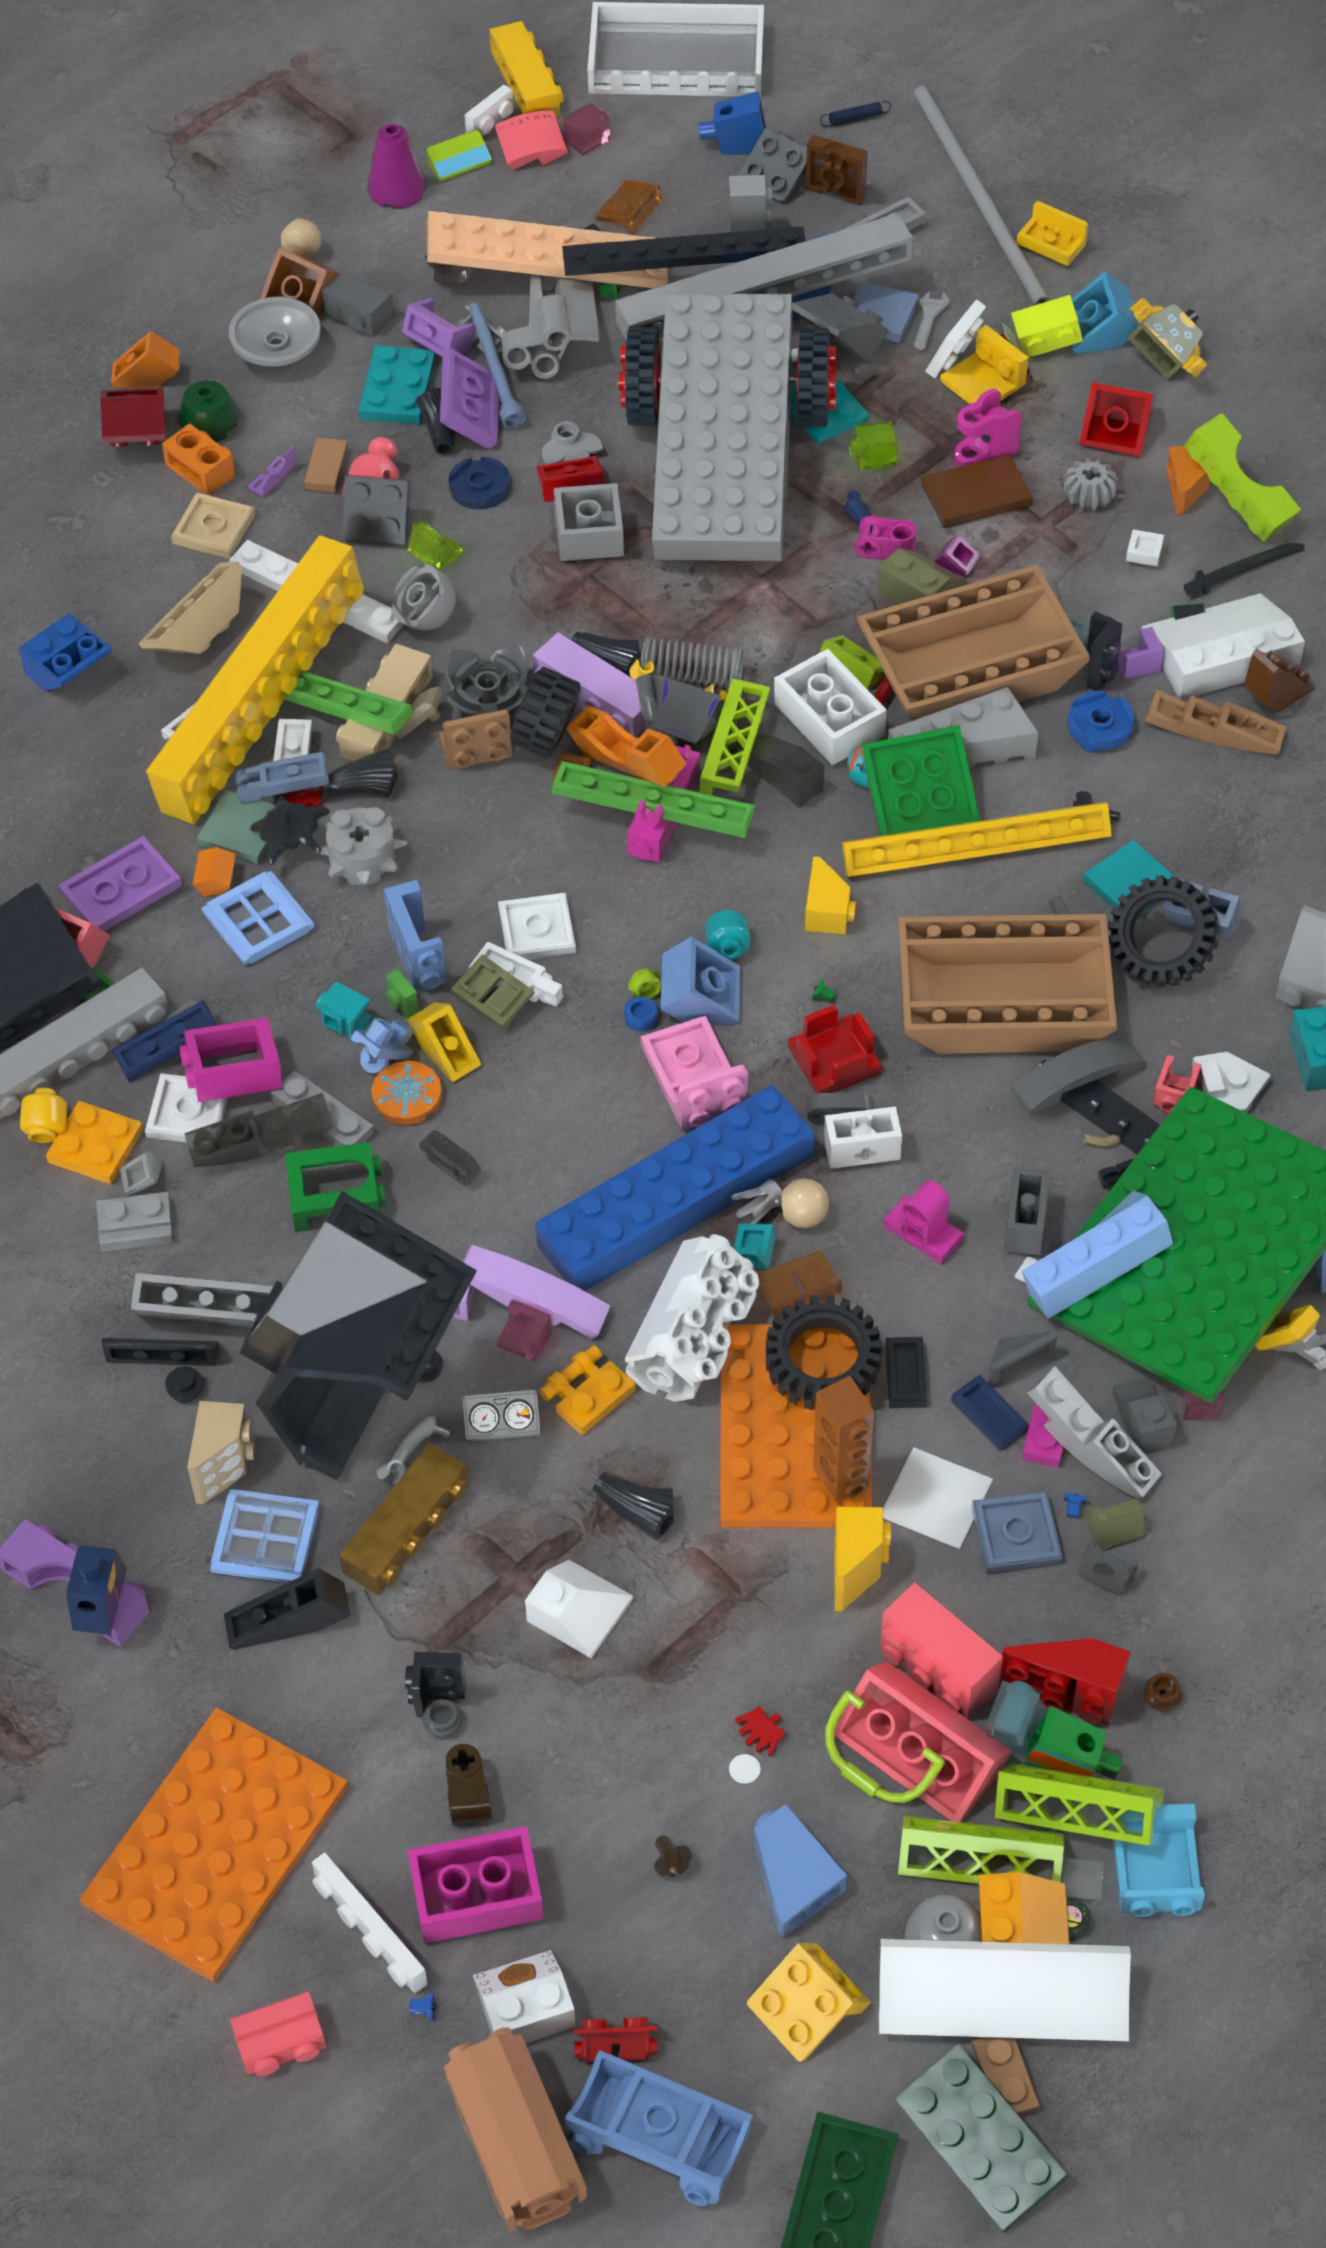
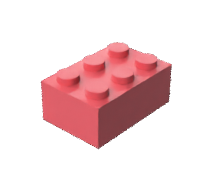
M915 1582L883 1612L880 1648L885 1658L894 1665L900 1664L910 1673L912 1680L926 1690L929 1689L940 1700L969 1720L998 1691L1003 1656Z

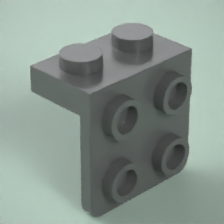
M765 128L738 176L765 175L766 187H771L772 199L785 203L806 170L807 144L803 143L800 145L794 142L791 136L782 131L776 133Z

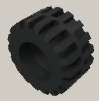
M544 666L539 669L534 675L516 714L510 732V742L546 759L553 755L577 704L581 691L580 682Z

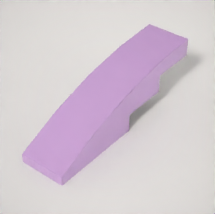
M475 1245L469 1247L463 1260L464 1263L477 1270L470 1285L515 1312L519 1313L522 1309H526L553 1326L562 1322L591 1340L598 1336L609 1311V1304L540 1269Z

